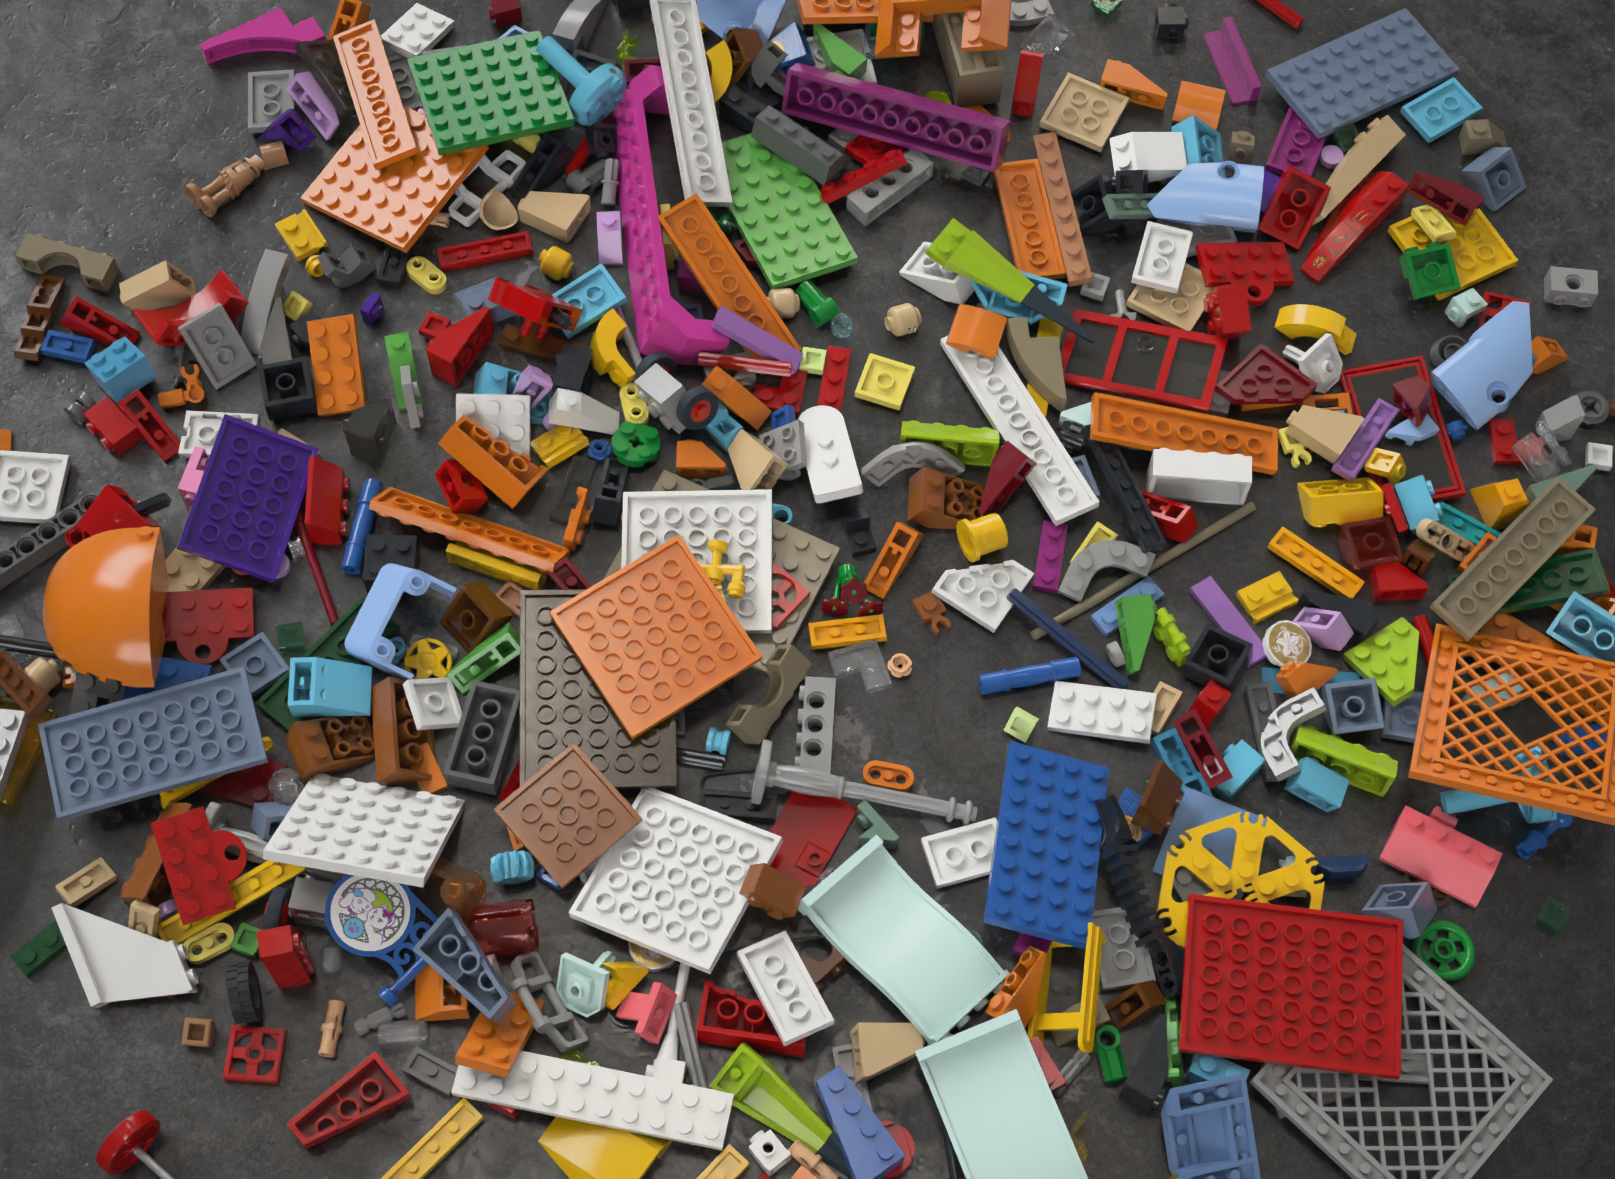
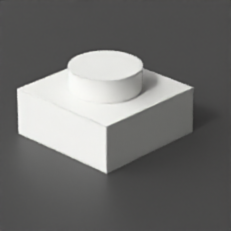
M1588 442L1585 449V467L1595 464L1598 470L1610 471L1612 468L1613 446Z

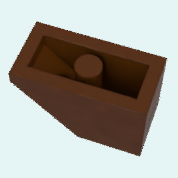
M1416 538L1406 550L1400 564L1421 578L1433 562L1438 551L1434 550L1426 542Z
M1150 980L1137 983L1106 1005L1105 1009L1110 1017L1108 1025L1121 1031L1149 1017L1166 1005L1167 1001L1156 982Z

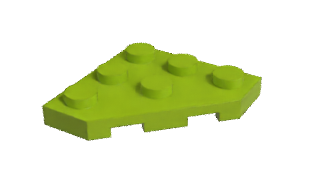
M1401 617L1345 652L1344 660L1364 679L1375 678L1378 693L1395 707L1414 695L1419 631L1405 618Z

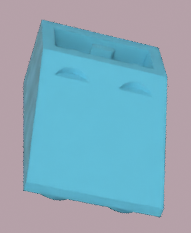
M486 362L475 374L473 394L512 395L522 372ZM552 388L533 409L531 408V424H543V419L549 412Z
M318 657L290 658L288 707L292 717L367 716L371 714V666Z

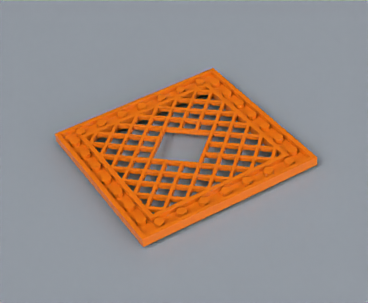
M1436 623L1408 778L1615 826V663L1478 632L1467 642L1451 626ZM1471 656L1477 662L1468 665L1462 658ZM1456 661L1463 667L1455 671ZM1498 662L1503 668L1494 671L1488 663ZM1482 666L1488 674L1480 677L1474 669ZM1521 667L1528 674L1520 677L1513 669ZM1508 672L1515 680L1506 683L1499 675ZM1468 673L1474 680L1465 683L1459 676ZM1548 673L1554 680L1546 683L1539 675ZM1493 678L1500 686L1491 689L1485 681ZM1534 678L1540 686L1532 689L1525 681ZM1453 679L1459 685V687L1452 689ZM1575 679L1580 685L1572 688L1566 680ZM1479 684L1485 690V693L1477 696L1471 688ZM1519 684L1526 692L1517 695L1511 687ZM1560 684L1566 692L1558 695L1551 687ZM1596 684L1602 685L1607 691L1598 694L1592 686ZM1505 690L1512 698L1503 702L1497 693ZM1546 690L1552 698L1543 701L1537 693ZM1586 690L1592 698L1584 701L1577 693ZM1465 691L1471 699L1463 702L1456 694ZM1531 696L1562 729L1524 745L1493 712ZM1572 696L1578 704L1570 707L1563 699ZM1608 696H1610L1609 704L1604 700ZM1491 697L1497 705L1489 708L1482 700ZM1451 698L1457 705L1448 708ZM1557 702L1564 710L1555 713L1548 705ZM1598 702L1604 710L1596 713L1589 705ZM1476 703L1483 711L1474 714L1467 706ZM1584 708L1591 716L1582 719L1575 711ZM1462 709L1468 717L1459 720L1453 712ZM1569 714L1576 722L1567 725L1561 717ZM1608 714V721L1606 723L1601 717ZM1488 715L1494 723L1485 726L1479 718ZM1448 716L1453 724L1445 727ZM1595 720L1602 729L1594 732L1587 723ZM1473 721L1480 729L1471 733L1464 725ZM1582 727L1588 735L1579 738L1573 730ZM1459 728L1465 736L1456 739L1450 731ZM1500 728L1506 736L1497 739L1491 731ZM1567 733L1574 741L1565 745L1558 736ZM1606 733V740L1604 742L1599 736ZM1485 734L1492 742L1482 745L1476 737ZM1445 735L1450 741V743L1442 746L1443 737ZM1551 739L1559 746V748L1550 751L1544 744ZM1591 739L1600 746L1593 751L1585 744V742ZM1470 740L1477 748L1468 752L1461 744ZM1512 740L1518 748L1509 751L1502 743ZM1579 745L1586 754L1577 757L1570 749ZM1538 746L1545 754L1536 758L1529 749ZM1456 747L1462 755L1453 759L1446 750ZM1497 747L1503 755L1494 758L1488 750ZM1523 752L1530 761L1521 764L1514 756ZM1565 752L1571 761L1563 764L1556 755ZM1604 752L1602 761L1597 755ZM1482 753L1489 761L1480 765L1473 756ZM1591 758L1598 767L1590 770L1583 761ZM1467 759L1472 765L1462 763V761ZM1509 759L1515 768L1507 771L1500 762ZM1550 759L1557 767L1548 770L1541 762ZM1535 765L1542 774L1533 777L1527 768ZM1577 765L1584 773L1575 777L1568 768ZM1494 766L1498 771L1488 768ZM1562 771L1569 780L1560 783L1553 775ZM1602 771V776H1601V781H1600V780L1595 776V774H1597V773H1599V772ZM1521 772L1525 777L1514 774ZM1589 777L1596 786L1587 789L1580 781ZM1548 778L1551 783L1544 782L1541 780ZM1574 784L1578 789L1570 788L1568 786Z

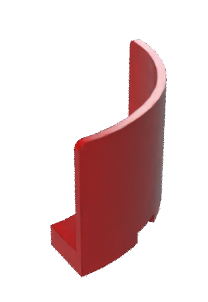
M219 271L204 289L190 299L177 305L157 310L135 308L133 314L156 344L181 346L184 345L185 340L178 330L179 326L217 303L222 304L230 320L233 322L249 302L224 271Z

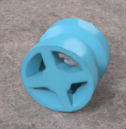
M711 726L705 750L707 752L719 751L721 755L726 756L732 732L730 730L718 731L716 727Z

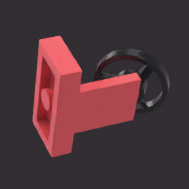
M654 982L649 994L631 991L618 1005V1011L613 1017L610 1008L607 1007L608 1016L618 1027L631 1028L636 1026L634 1031L636 1034L649 1043L659 1044L678 994L664 984ZM620 1018L634 1020L635 1022L630 1024H622L617 1022L616 1020Z

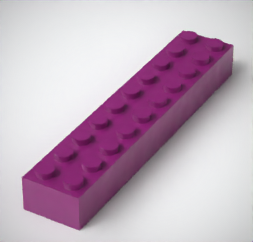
M796 63L787 71L781 110L784 114L995 172L1003 163L1011 124L1010 120L801 63Z

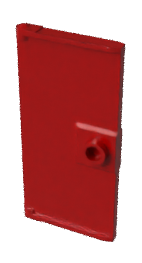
M792 792L769 831L781 836L783 839V843L770 866L806 887L802 898L814 889L853 821L857 808L834 797ZM755 907L763 911L764 913L768 914V911L764 908ZM797 909L795 917H785L779 921L792 926L800 911Z

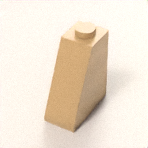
M530 191L525 198L520 200L517 210L519 211L521 222L569 243L591 211L590 196L586 194Z
M166 260L119 283L120 300L132 310L135 308L153 310L177 305L197 294L195 280Z
M1303 405L1299 412L1293 410L1286 423L1289 426L1285 433L1334 464L1364 421V418L1358 415Z
M742 429L727 448L741 490L772 489L788 466L787 462L758 438Z
M858 1023L850 1031L855 1083L862 1084L916 1056L915 1051L925 1046L924 1037L912 1023Z

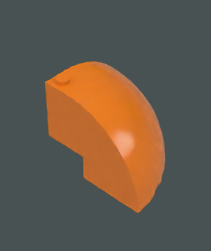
M160 527L122 528L93 535L69 549L52 569L43 599V625L46 639L53 647L57 657L63 662L71 663L72 668L86 676L90 673L94 674L103 682H107L109 679L121 681L122 686L155 687L166 641L162 613L169 588Z

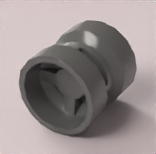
M80 391L75 397L76 400L64 407L67 415L80 425L87 420L84 413L97 404L84 391Z

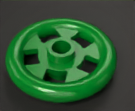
M1445 920L1431 921L1421 936L1412 940V953L1445 982L1463 978L1474 965V943L1469 934L1453 922ZM1437 931L1448 932V939L1437 938ZM1425 939L1432 941L1430 951L1422 948ZM1461 941L1464 952L1457 953L1454 943ZM1439 948L1445 949L1446 952H1447V955H1445V956H1444V955H1441V954L1439 953L1438 949H1439ZM1430 958L1440 964L1438 969L1428 963ZM1456 959L1460 966L1451 970L1447 964Z

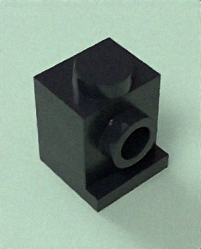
M594 123L586 128L588 156H596L598 160L601 158L609 159L611 155L616 153L614 133L616 124Z
M1148 170L1115 171L1116 175L1112 177V187L1116 189V194L1148 193ZM1130 177L1134 179L1133 186L1128 185V179Z

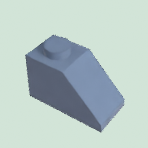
M282 802L254 803L250 827L263 841H269L292 805Z

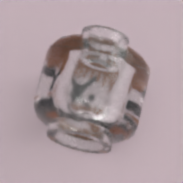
M282 768L272 774L268 787L274 802L284 806H293L304 789V784L299 772L290 768Z

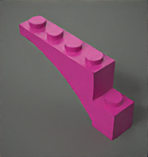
M280 7L234 29H230L223 34L208 39L199 45L207 64L237 54L258 51H285L307 55L310 58L323 52L326 37L313 17L302 20L292 26Z

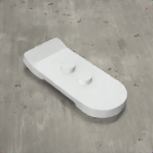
M815 406L804 411L798 420L804 423L807 456L806 468L815 502L823 503L863 493L862 482L842 414L830 406Z

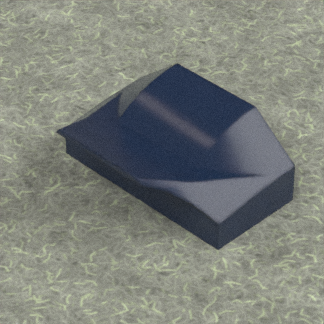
M1368 854L1316 858L1315 861H1318L1319 864L1311 867L1312 874L1315 876L1323 874L1324 877L1319 881H1325L1326 885L1351 884L1364 873L1369 863Z

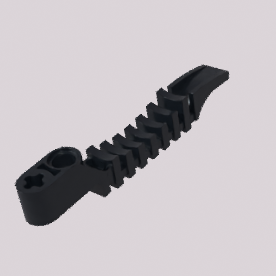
M1115 795L1108 796L1105 800L1095 804L1104 828V838L1100 847L1104 852L1101 854L1102 858L1107 860L1108 866H1106L1107 872L1112 874L1111 883L1117 887L1115 893L1117 898H1121V910H1125L1127 914L1124 918L1126 923L1131 925L1129 929L1130 934L1139 938V940L1135 941L1136 948L1145 947L1149 951L1163 994L1168 997L1182 995L1184 947L1177 945L1161 932L1160 927L1164 925L1162 919H1149V916L1156 913L1155 907L1145 908L1144 903L1151 901L1149 894L1140 895L1139 891L1146 888L1144 882H1135V878L1142 876L1141 870H1131L1130 868L1140 863L1139 858L1126 857L1138 851L1139 848L1137 844H1121L1120 840L1132 839L1133 836Z

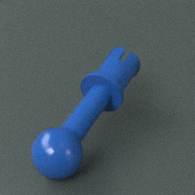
M1557 812L1556 820H1551L1540 831L1531 830L1528 837L1517 845V854L1525 860L1529 859L1539 848L1543 849L1547 846V838L1559 827L1566 828L1570 826L1573 822V816Z

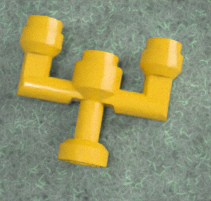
M710 540L708 549L712 552L711 565L700 564V566L714 586L723 584L724 575H733L732 581L728 584V596L734 599H742L746 590V586L743 583L746 566H721L722 554L728 551L729 544L722 540Z

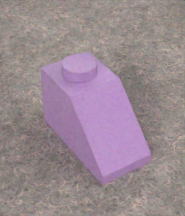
M620 211L597 212L599 264L602 263L604 267L623 266Z
M528 365L520 374L512 395H531V408L533 409L552 388V379L550 375L544 373L541 369Z
M1303 607L1292 621L1305 629L1312 642L1325 649L1341 651L1354 634L1342 613L1337 611Z

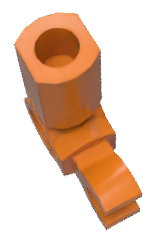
M193 364L195 371L192 375L187 373L186 366L181 367V374L187 379V383H185L186 391L181 388L158 393L161 409L186 405L188 400L193 403H200L206 398V390L203 387L202 380L199 381L198 378L201 372L198 364Z

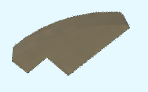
M1027 317L1008 318L1006 327L1007 340L1020 372L1044 400L1057 410L1064 411L1067 396L1058 336L1030 338Z

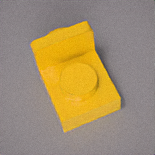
M1379 448L1373 450L1364 465L1366 472L1387 477L1389 482L1394 485L1398 484L1400 479L1404 477L1407 469L1400 453Z

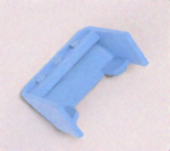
M393 563L386 564L381 568L345 639L344 646L346 652L398 679H412L414 674L391 664L395 656V646L390 640L381 635L403 592L413 596H420L428 588H431L452 598L457 588L423 571Z

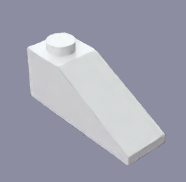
M557 388L549 401L548 423L613 435L619 429V412L581 392Z

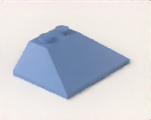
M1244 1073L1171 1088L1169 1090L1161 1112L1168 1166L1174 1179H1261Z

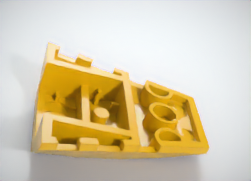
M555 1117L538 1140L539 1144L569 1179H642L655 1159H660L673 1141L561 1117Z

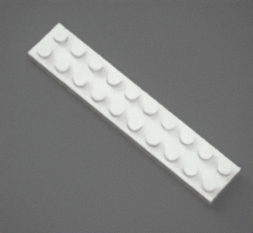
M650 0L684 198L686 200L697 193L705 206L729 207L732 204V197L696 0Z
M948 336L941 338L940 345L994 430H999V438L1003 444L1009 441L1037 463L1025 479L1055 526L1099 507V500L1000 347L998 346L995 357L990 360L971 350L965 354L946 344Z
M522 1051L508 1078L459 1065L451 1092L452 1095L721 1151L723 1150L734 1094L525 1051Z

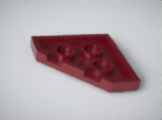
M1261 343L1216 385L1215 391L1233 405L1301 404L1316 390L1318 384Z

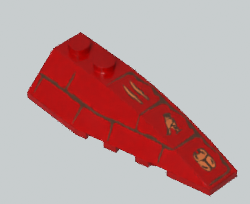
M1369 172L1334 208L1302 264L1300 271L1318 284L1403 202L1409 184L1392 172Z

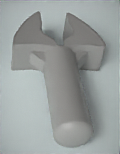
M1121 289L1116 290L1115 299L1118 312L1111 314V316L1135 320L1136 312L1130 313L1127 311L1124 291Z

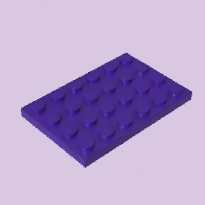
M225 414L176 549L274 583L307 487L309 456L317 457L319 449Z

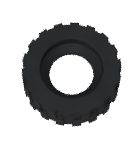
M247 961L228 965L226 969V988L229 1006L235 1023L243 1024L259 1021L262 1018V998L260 983L253 962Z

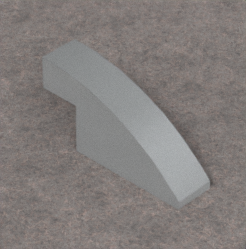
M574 0L559 20L553 32V39L565 49L585 51L608 0Z
M265 249L249 294V303L246 307L241 339L251 355H261L260 344L275 299L281 297L283 304L287 300L283 282L291 266L288 254Z

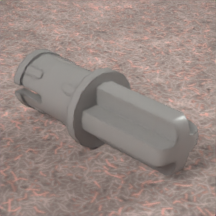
M614 158L606 159L604 180H601V183H603L601 204L616 205L617 185L620 182L617 181L619 160Z

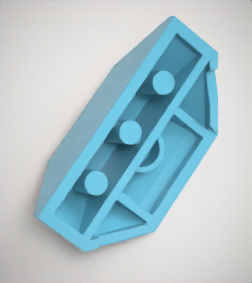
M1020 271L1059 307L1062 306L1068 284ZM970 280L984 309L1006 318L1027 317L1028 324L1030 325L1044 317L1030 308Z

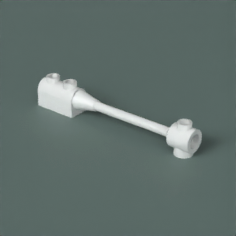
M681 962L675 993L678 995L674 1005L684 1002L690 966ZM673 1008L671 1010L668 1032L664 1037L653 1065H647L645 1076L684 1084L687 1067L686 1062L677 1061L679 1030Z

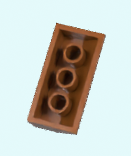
M389 676L372 686L371 690L376 781L399 787L416 785L417 781L432 780L431 774L412 771L410 766L423 759V751L420 745L428 743L436 760L434 729L417 730L403 687V683L406 680Z
M169 803L166 809L161 811L157 821L193 810L194 807L189 803ZM151 833L145 842V850L142 856L138 857L134 863V872L131 878L125 881L121 889V899L129 907L136 899L157 907L162 904L170 888L154 834Z

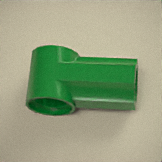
M806 280L802 282L795 290L799 300L808 309L810 318L818 327H821L840 314L835 301L830 297L826 298L812 281Z
M1110 1025L1101 1027L1094 1037V1050L1097 1051L1105 1083L1118 1082L1128 1078L1120 1046V1033L1115 1027ZM1106 1034L1110 1036L1113 1044L1111 1046L1104 1045L1100 1040V1035Z

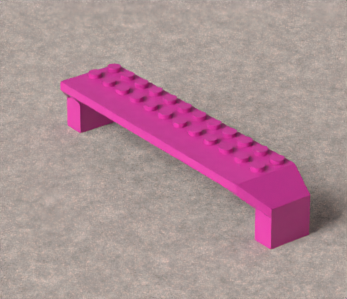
M650 65L631 80L627 89H624L622 98L619 103H616L614 113L609 121V124H616V129L614 130L616 153L613 154V158L619 160L617 181L620 184L617 185L638 348L639 353L648 356L654 352H662L671 357L675 364L699 366L697 361L699 352L722 354L730 340L728 336L711 327L713 320L695 319L670 296L661 226L657 218L659 212L645 120L646 112L669 116L670 113L661 66Z

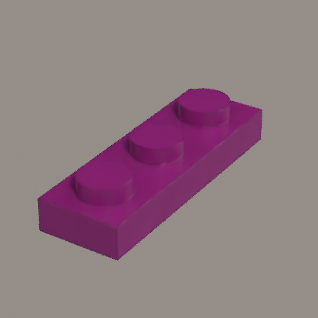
M1043 521L1032 590L1057 594L1068 524L1062 523L1055 526L1052 521Z

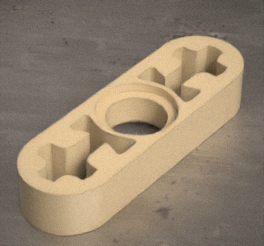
M1426 518L1417 525L1416 534L1420 540L1454 560L1462 562L1475 547L1472 542L1437 521ZM1428 528L1436 532L1434 536L1427 532ZM1446 535H1449V543L1443 547L1442 540ZM1457 546L1462 547L1464 549V552L1462 553L1461 551L1457 550Z

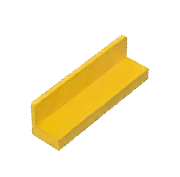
M460 540L456 544L449 543L446 549L447 559L450 563L506 582L510 580L517 586L529 590H541L548 576L547 573L537 570V567L529 564H518L514 562V559L506 556H495L491 554V551L483 548H472L468 546V543Z

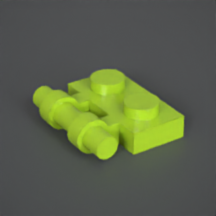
M1163 607L1156 612L1158 616L1153 626V632L1155 637L1159 641L1162 640L1165 645L1169 659L1175 661L1179 668L1184 665L1191 648L1187 643L1188 638L1183 632L1181 633L1176 626L1174 616L1169 614L1166 608Z

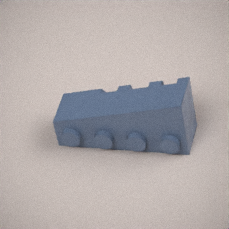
M448 907L412 950L490 1020L499 1024L517 1002L459 914Z

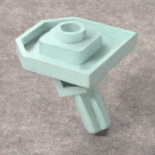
M606 951L602 953L594 964L568 953L561 955L556 992L567 1009L589 1017L605 1007L610 972L601 963L616 962V957L612 952Z

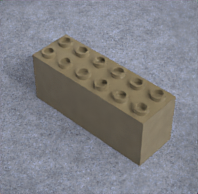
M964 12L934 14V19L931 23L955 106L969 107L1000 102L1005 71L1000 51L963 52L961 43Z

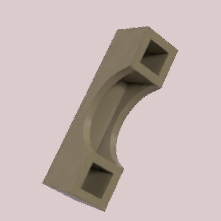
M27 233L15 255L21 269L42 275L49 269L59 265L75 266L80 269V275L86 287L106 293L109 292L119 272L114 257L107 253H96L86 247L79 248L69 245L64 241L50 240L43 235L36 236Z
M778 645L765 665L769 673L770 682L764 699L757 705L738 704L725 724L745 744H760L767 737L768 730L780 717L781 710L793 697L798 684L807 676V671L812 663L793 645Z

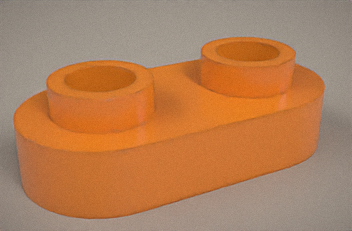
M874 760L868 762L863 768L862 776L866 785L900 792H907L913 786L914 774L907 766ZM877 773L880 777L873 779L871 775ZM902 778L905 780V783L899 784L896 780Z

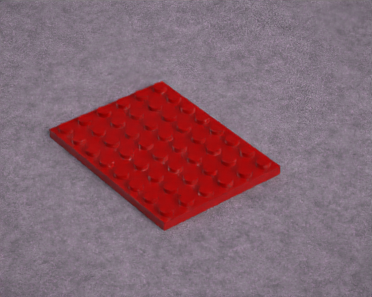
M1189 894L1187 898L1178 1052L1398 1080L1401 1075L1403 920Z

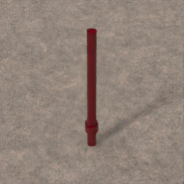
M299 508L293 527L297 529L332 627L339 617L308 534L304 512L300 511Z

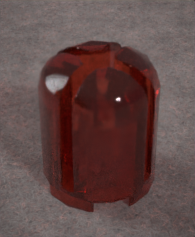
M533 899L479 905L473 908L468 921L469 931L486 956L494 954L495 957L537 952V947H539L538 927H536L534 914H531L532 911H536Z

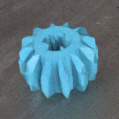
M523 850L506 851L505 853H498L491 858L490 873L494 883L501 885L519 884L527 882L534 877V860L529 852Z

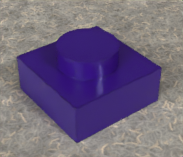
M372 292L360 308L363 322L371 326L376 319L381 317L384 310L381 295Z

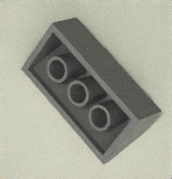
M768 106L755 118L751 134L752 138L823 185L829 182L851 160L850 157L771 106Z

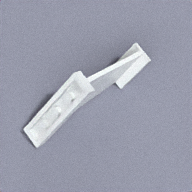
M63 903L52 907L91 1007L100 1008L109 1002L198 992L196 984L199 983V979L193 968L189 969L186 961L189 955L183 944H179V942L174 940L166 942Z

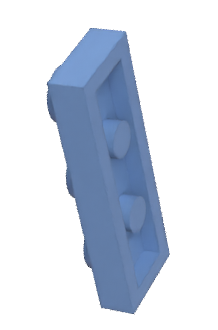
M1148 576L1093 613L1090 620L1107 637L1119 629L1115 601L1125 596L1151 594L1152 601L1157 603L1163 599L1165 594Z

